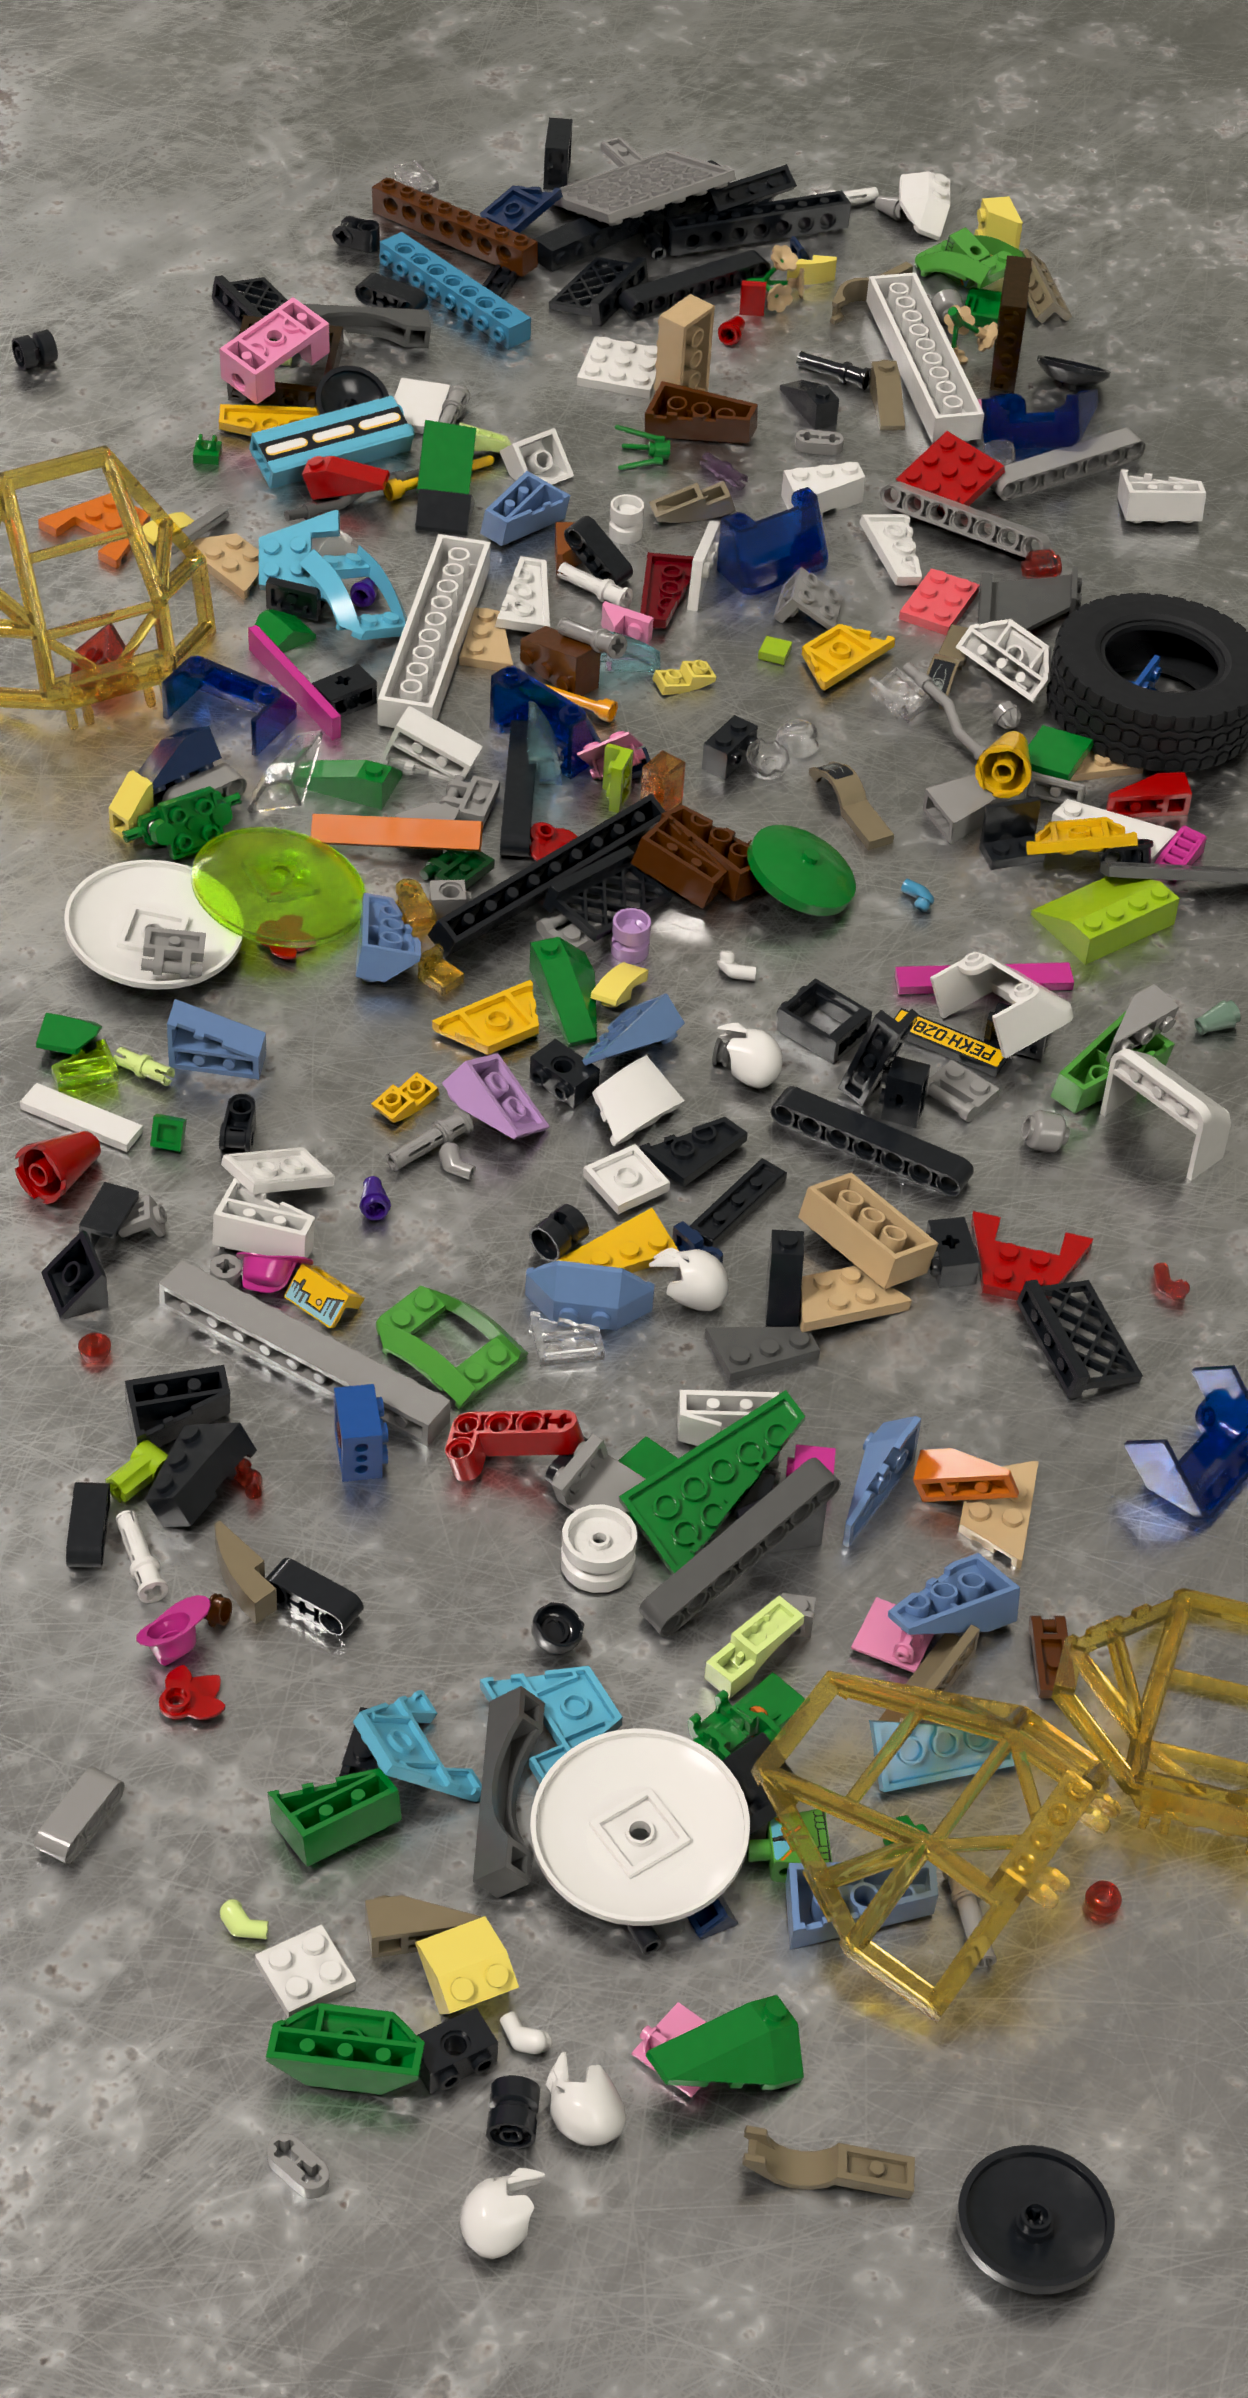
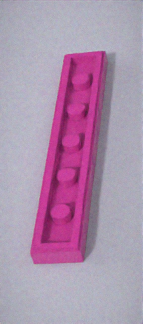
M259 626L249 627V650L332 741L340 738L341 715Z
M1069 962L1005 964L1050 991L1073 990L1074 979ZM951 965L895 967L894 975L898 995L934 994L930 977Z

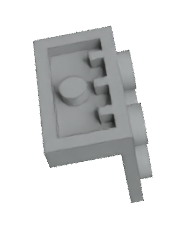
M800 567L782 586L773 618L782 624L789 616L794 617L800 609L829 630L836 625L843 597L837 590L820 581L813 573Z

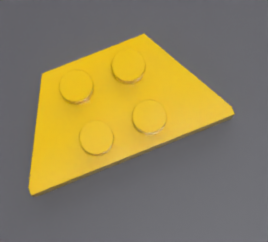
M837 624L803 645L801 655L820 688L825 691L894 648L895 638L887 636L886 640L871 637L872 631L854 629L851 626Z
M1107 817L1048 822L1043 830L1035 834V842H1026L1027 855L1058 852L1062 855H1070L1080 850L1101 852L1105 848L1137 846L1138 839L1136 832L1125 834L1124 826L1114 823L1113 820Z
M531 980L525 981L432 1020V1029L434 1032L486 1055L539 1034V1021L536 1014V1001L533 995V982Z

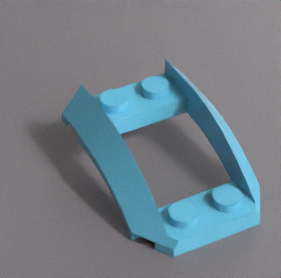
M360 545L358 546L357 554L347 553L341 556L324 555L322 557L313 549L299 564L298 569L300 571H307L310 574L309 579L328 602L335 617L336 629L338 631L350 630L352 631L351 636L359 640L398 637L402 635L407 621L402 603L384 570ZM369 577L383 594L391 612L357 616L351 598L341 579Z

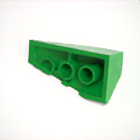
M369 760L287 761L276 780L278 783L382 810L403 776V771Z

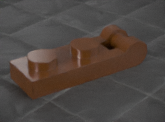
M1030 1615L1029 1635L1032 1641L1038 1698H1073L1075 1685L1065 1616L1042 1619L1041 1616Z

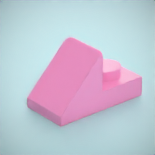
M604 601L602 604V628L609 630L613 635L621 634L628 639L648 645L652 640L653 617Z

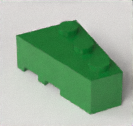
M380 1768L335 1777V1783L314 1787L313 1782L302 1784V1790L284 1794H280L279 1790L267 1792L271 1822L306 1867L402 1820L399 1790Z

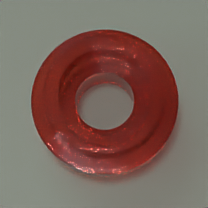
M101 1333L87 1334L78 1343L79 1354L89 1363H101L111 1352V1341L106 1335Z
M1098 1881L1086 1891L1085 1904L1092 1913L1098 1916H1112L1121 1907V1894L1116 1885L1109 1881ZM1098 1899H1104V1900H1106L1107 1902H1102V1901H1100V1900H1098Z

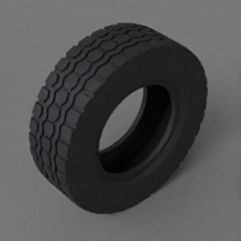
M1133 593L1120 594V596L1111 595L1104 597V599L1099 598L1090 601L1089 604L1086 603L1077 610H1074L1065 619L1058 631L1051 659L1050 682L1047 685L1046 691L1049 710L1063 731L1093 739V748L1091 749L1093 753L1104 758L1108 757L1111 761L1119 764L1124 763L1130 767L1145 768V770L1158 772L1159 770H1164V772H1178L1180 770L1188 772L1195 771V769L1211 768L1212 765H1220L1225 763L1226 760H1231L1238 753L1240 754L1248 745V632H1246V628L1241 624L1235 623L1234 619L1224 613L1220 614L1218 610L1175 596L1151 595L1150 593H1137L1133 595ZM1154 655L1160 656L1159 667L1162 668L1161 673L1181 679L1196 690L1181 693L1150 690L1129 682L1118 673L1144 670Z

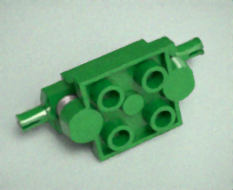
M208 786L158 803V806L150 808V813L138 816L137 827L122 831L123 839L126 843L141 838L149 846L156 843L167 845L169 856L173 860L226 843L223 826L232 820L231 807L241 804V797L238 792L223 797L221 792Z

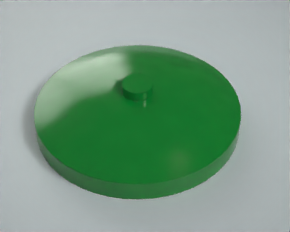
M788 825L767 826L755 835L748 847V863L757 881L773 897L797 911L816 916L835 915L842 912L848 906L855 894V877L846 860L830 844L806 830Z

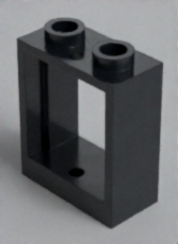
M549 117L545 143L543 189L553 190L554 188L568 185L573 119Z
M815 978L807 986H802L789 1001H784L777 1010V1031L834 1064L864 1038L871 1024L872 1011ZM815 1007L842 1024L829 1035L802 1019V1017Z

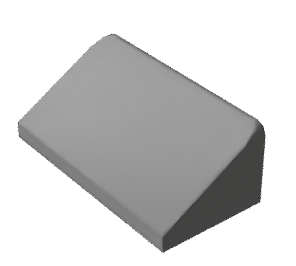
M1032 772L1027 789V796L1039 797V799L1059 804L1064 803L1067 799L1083 803L1086 794V785L1035 772Z

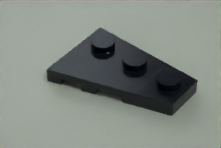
M722 1117L693 1127L691 1133L679 1137L673 1134L664 1137V1142L653 1146L647 1143L639 1146V1149L660 1171L685 1187L747 1141L748 1132L727 1117Z

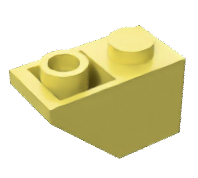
M134 770L128 772L108 808L110 830L121 838L124 836L122 831L137 827L138 816L150 813V808L154 807L153 783Z

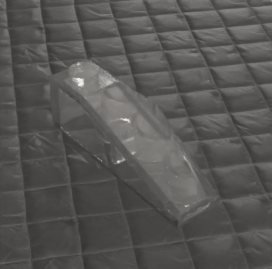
M321 730L297 733L291 738L269 765L252 791L247 808L249 813L302 806L323 733Z

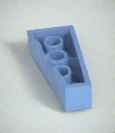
M936 1861L789 1863L785 1886L790 1950L934 1914L939 1895Z

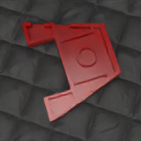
M973 1211L971 1225L974 1229V1244L980 1262L979 1275L982 1293L1017 1301L1026 1281L1038 1280L1040 1286L1064 1283L1068 1274L1078 1267L1081 1258L1091 1251L1093 1238L1065 1232L1060 1255L996 1241L1001 1217ZM1046 1296L1049 1301L1052 1299V1296Z

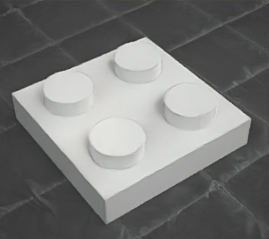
M636 1144L583 1167L585 1179L617 1214L670 1191V1181Z
M322 1924L255 1954V1964L287 2018L312 2005L327 2003L356 1989L355 1978Z

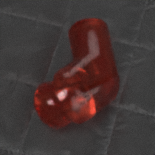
M1166 1263L1154 1265L1153 1272L1157 1290L1175 1301L1185 1299L1186 1295L1190 1292L1188 1282H1183V1279H1177L1175 1282L1172 1281L1169 1266Z
M243 1458L235 1467L237 1474L234 1479L245 1487L246 1496L251 1500H255L262 1495L263 1478L260 1472L251 1468V1461Z

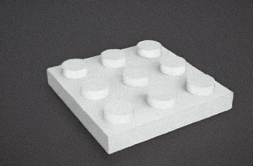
M595 336L577 376V386L650 399L656 378L655 363L658 347Z

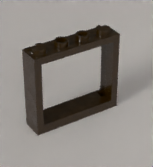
M1007 255L997 322L998 334L994 344L990 390L1010 393L1015 391L1027 311L1032 258Z
M244 315L239 334L264 317ZM329 325L330 353L324 375L330 370L339 367L344 347L343 327ZM275 382V392L260 403L287 407L316 408L315 392L317 387ZM227 383L228 400L253 402Z

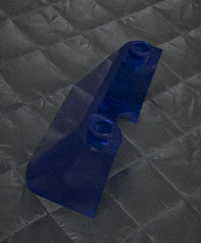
M1098 389L1083 390L1077 394L1066 395L1065 404L1055 408L1054 412L1027 413L1026 402L1017 393H1003L982 398L984 443L987 447L994 450L1059 448L1077 445L1081 441L1098 407Z
M809 487L799 489L792 494L791 503L794 506L793 508L761 520L754 521L742 512H736L721 518L717 571L741 593L756 595L781 586L800 567L810 573H815L823 570L828 565V550L818 496Z
M507 666L491 675L490 729L500 734L503 732V728L510 727L511 720L539 721L538 734L562 749L560 751V761L563 762L560 768L561 774L572 779L590 767L577 753L583 751V747L589 743H602L583 708L517 667Z

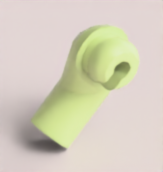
M229 1899L221 1906L220 1918L231 1935L241 1938L267 1940L269 1921L249 1919L242 1908V1904L235 1899Z

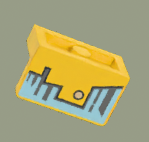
M301 1263L284 1294L287 1300L328 1328L336 1327L346 1307L359 1309L365 1299L320 1267Z

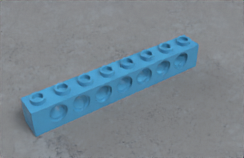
M400 232L380 241L379 259L382 265L416 288L424 291L425 294L508 350L531 339V317L405 233Z

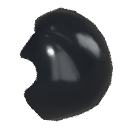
M550 1602L539 1608L533 1617L531 1633L537 1645L547 1653L561 1655L570 1652L583 1639L584 1622L579 1619L575 1610L564 1603Z

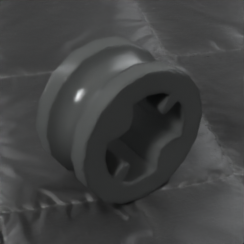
M717 1038L712 1056V1064L717 1065V1063L721 1062L724 1067H728L730 1055L727 1051V1045L730 1040L724 1043L721 1038Z

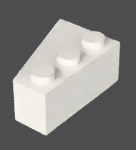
M858 462L784 470L781 497L795 526L803 524L804 519L814 516L815 519L823 517V512L831 509L837 512L862 503L865 475Z
M1121 469L1117 498L1126 521L1141 523L1143 521L1193 523L1194 521L1203 520L1206 491L1202 481L1170 476L1168 481L1152 479L1153 474L1145 473L1144 477L1128 475L1129 470Z
M234 1178L213 1214L212 1245L266 1256H299L308 1258L314 1248L315 1217L283 1201L280 1205L266 1199V1193L252 1194Z
M680 1389L677 1412L678 1441L699 1446L779 1395V1392ZM780 1452L770 1463L769 1467L778 1469Z

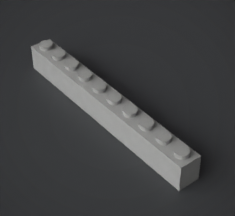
M181 1260L159 1283L160 1306L334 1397V1388L374 1384L376 1397L383 1398L384 1417H380L383 1422H386L387 1426L427 1447L450 1422L451 1400L441 1393L434 1392L418 1384L414 1379L407 1378L393 1371L387 1365L372 1360L359 1350L351 1349L338 1342L332 1336L325 1335L311 1328L307 1323L284 1314L280 1309L261 1302L253 1295L240 1291L225 1280L217 1279L204 1272L198 1266H193Z

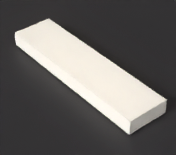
M36 1083L20 1101V1109L75 1132L88 1131L96 1136L100 1142L128 1152L143 1134V1125L39 1083Z

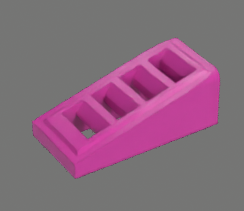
M1182 826L1154 863L1166 864L1168 862L1175 865H1192L1204 853L1207 837L1187 826Z

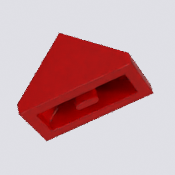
M742 280L739 315L764 316L767 282Z

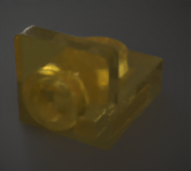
M439 944L424 951L421 954L420 962H418V979L442 996H445L464 983V973L443 959V947Z

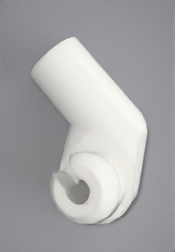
M723 950L720 952V960H717L718 967L728 977L755 981L756 967L736 963L733 951Z
M509 2012L501 2017L500 2023L514 2050L529 2054H539L550 2049L552 2039L547 2032L523 2027L516 2012Z

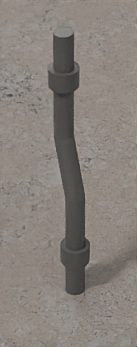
M419 469L408 472L403 470L392 472L388 480L395 478L405 481L418 477ZM365 493L345 495L338 500L315 504L314 502L303 504L301 508L285 511L284 517L286 521L300 518L308 520L319 514L333 510H342Z

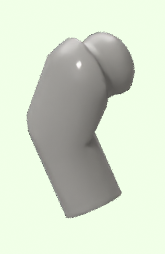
M451 1142L444 1143L439 1151L443 1169L448 1173L471 1180L476 1167L461 1161L459 1155L460 1148L457 1144Z

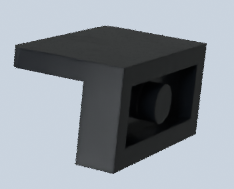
M104 1182L79 1224V1233L82 1230L86 1231L93 1247H95L101 1236L112 1239L116 1238L139 1199V1192Z

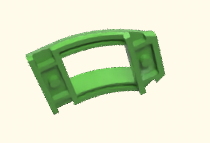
M974 235L993 256L979 262L961 253L945 251L948 240H944L917 254L914 264L917 269L920 268L922 277H926L934 272H943L964 281L971 279L977 282V288L981 289L1004 277L1007 255L1026 256L1019 249L999 239Z
M419 1286L378 1318L375 1324L377 1334L381 1338L382 1352L385 1355L391 1353L418 1370L440 1391L444 1390L456 1401L455 1406L459 1410L528 1355V1352L499 1324L479 1309L458 1298L424 1286ZM445 1310L460 1316L490 1340L457 1367L452 1365L437 1350L413 1335Z

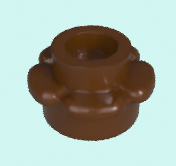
M214 1593L208 1598L211 1607L208 1614L204 1617L208 1621V1625L213 1628L216 1625H226L232 1614L231 1600L223 1597L222 1594Z

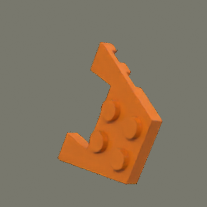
M109 493L38 519L39 529L56 538L74 525L109 542V544L98 551V560L117 569L122 564L121 559L123 556H127L131 551L132 543L140 538L138 529L150 522V513Z

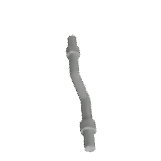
M910 662L906 663L902 668L903 671L914 680V685L919 690L927 692L944 708L954 736L978 760L981 753L987 747L981 746L964 731L953 701L933 684V679L925 672L921 673Z

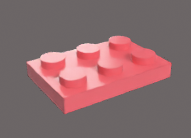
M931 568L900 610L899 620L947 635L951 624L956 625L978 595L980 585Z

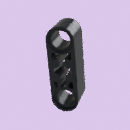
M377 273L369 274L355 288L357 299L371 307L423 310L428 305V297L421 289Z
M583 516L564 531V538L567 544L595 577L602 580L611 579L617 586L622 585L632 577L633 568L593 518Z
M75 1482L66 1546L67 1567L102 1568L110 1509V1483Z
M283 1558L265 1578L276 1588L277 1603L335 1635H342L364 1609L361 1599L354 1592L291 1558Z

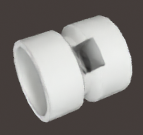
M630 494L618 495L612 499L610 503L611 521L609 522V537L611 540L623 545L634 544L641 540L643 534L642 520L644 518V502L642 499Z

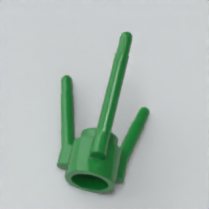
M621 425L614 426L616 430L653 440L649 441L648 445L623 443L622 448L648 451V457H653V459L620 465L618 470L633 469L653 464L663 465V460H669L670 440H665V436H657Z

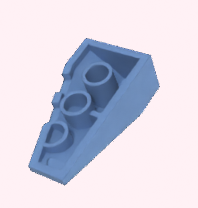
M363 893L355 977H359L367 982H386L420 962L421 942L418 937L412 936L410 924H404L402 920L403 913L391 897Z
M667 993L624 1010L607 1027L609 1032L600 1036V1042L590 1049L582 1061L584 1065H588L661 1042L663 1045L667 1044L678 1036L676 1032L685 1022Z
M912 1416L884 1422L876 1433L871 1432L867 1436L863 1444L865 1452L845 1524L842 1545L846 1547L851 1545L914 1463L921 1418Z
M976 1553L947 1565L944 1568L943 1575L937 1579L932 1577L926 1582V1586L922 1591L911 1593L888 1611V1617L908 1635L965 1633L971 1624L979 1628L980 1632H990L1017 1621L1020 1587L981 1554Z

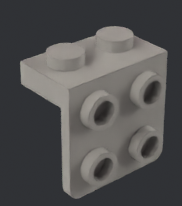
M592 1434L587 1441H583L578 1445L574 1452V1457L566 1467L563 1466L556 1472L552 1487L558 1502L573 1512L588 1505L605 1504L619 1508L628 1515L619 1502V1496L644 1481L645 1478L608 1455L604 1440Z

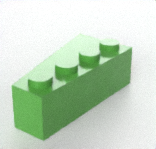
M1126 1011L1059 1073L1050 1097L1073 1113H1077L1103 1099L1110 1062L1106 1061V1057ZM1159 1033L1146 1045L1140 1044L1132 1050L1149 1054L1166 1066L1175 1043Z

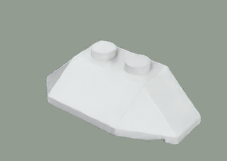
M929 171L902 174L899 182V205L907 218L914 224V229L917 233L937 241L941 237L950 208V179L943 174H935Z
M1012 619L972 624L956 645L958 650L1032 703L1036 702L1050 682L1051 647Z

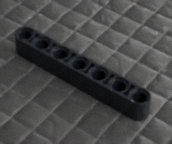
M748 250L628 288L620 294L618 305L632 319L641 320L667 311L690 294L703 300L740 288L742 280L763 278L771 270V265L755 250Z
M511 720L500 856L529 857L539 721Z
M795 1086L787 1087L770 1109L772 1118L784 1127L950 1197L959 1195L974 1173L972 1164L962 1156Z

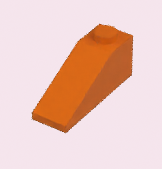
M953 1448L920 1450L913 1481L922 1502L1018 1498L1019 1491L1009 1469Z

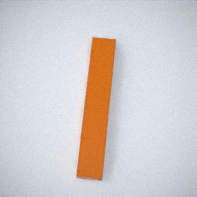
M312 814L310 842L312 844L481 852L483 822Z

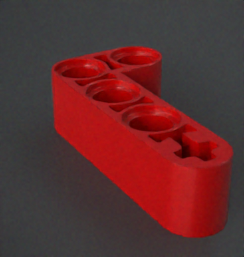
M570 1410L466 1412L454 1419L446 1443L445 1454L455 1478L466 1482L480 1475L486 1456L574 1454L578 1445L585 1441L577 1416Z

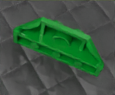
M317 2003L295 2013L284 2021L279 2020L273 2023L266 2061L306 2086L383 2095L419 2080L425 2042L419 2036H416L410 2027L394 2012Z

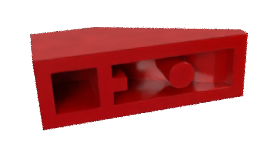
M315 456L308 459L302 476L312 500L384 490L390 473L388 470L335 456Z
M1185 772L1157 773L1110 793L1106 810L1131 818L1188 815L1192 791Z

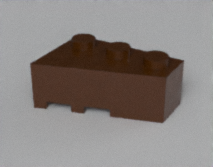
M547 626L521 638L520 661L556 688L580 696H584L599 688L601 653L595 652L590 645L560 635L556 629Z
M668 813L641 838L631 864L639 868L643 873L658 880L667 888L685 897L692 904L704 909L716 897L727 870L705 848L699 849L690 841L692 835L686 830L681 832L673 824L674 818Z

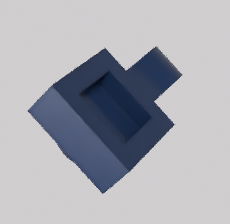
M684 1221L673 1226L672 1240L679 1251L700 1249L715 1256L723 1264L722 1251L715 1247H705L703 1245L704 1238H702L697 1230L692 1229Z

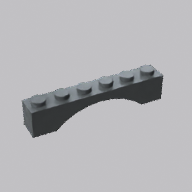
M303 304L327 321L329 325L343 327L347 333L381 337L403 347L429 348L431 322L428 310Z
M522 1686L489 1701L473 1882L497 1898L530 1884L533 1852L525 1845L519 1833L516 1819V1800L525 1764L543 1732L545 1703Z

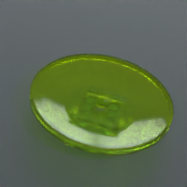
M273 827L241 828L213 838L197 853L191 872V884L195 897L202 908L215 921L228 930L249 940L286 948L319 946L345 936L357 925L361 918L363 893H366L359 873L338 851L308 835Z

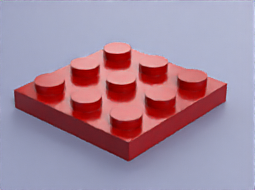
M946 431L896 478V482H903L970 506L1005 473V467L982 451ZM939 505L937 511L945 515L943 507Z

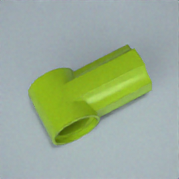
M149 1440L141 1442L133 1450L130 1460L105 1479L106 1483H110L112 1497L120 1503L122 1501L127 1502L152 1481L154 1482L168 1454Z

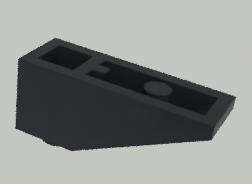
M798 380L780 385L782 393L814 430L837 425L839 398L827 385L806 380Z

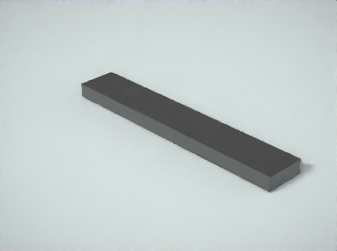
M1103 861L1100 866V872L1108 877L1248 884V868Z

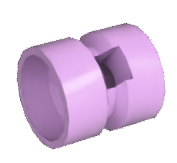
M626 908L617 912L613 917L611 954L619 962L636 964L647 958L650 945L651 918L646 912L636 908Z

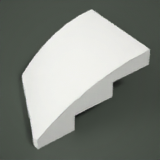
M647 1055L614 1074L592 1092L595 1102L600 1108L603 1122L608 1123L612 1132L610 1141L613 1146L631 1139L637 1131L655 1124L661 1116L678 1109L685 1102Z

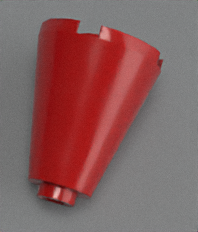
M80 1131L25 1145L15 1156V1159L19 1158V1167L15 1168V1172L20 1185L33 1199L40 1197L45 1200L42 1202L45 1204L56 1202L62 1198L100 1156L99 1140L88 1131Z

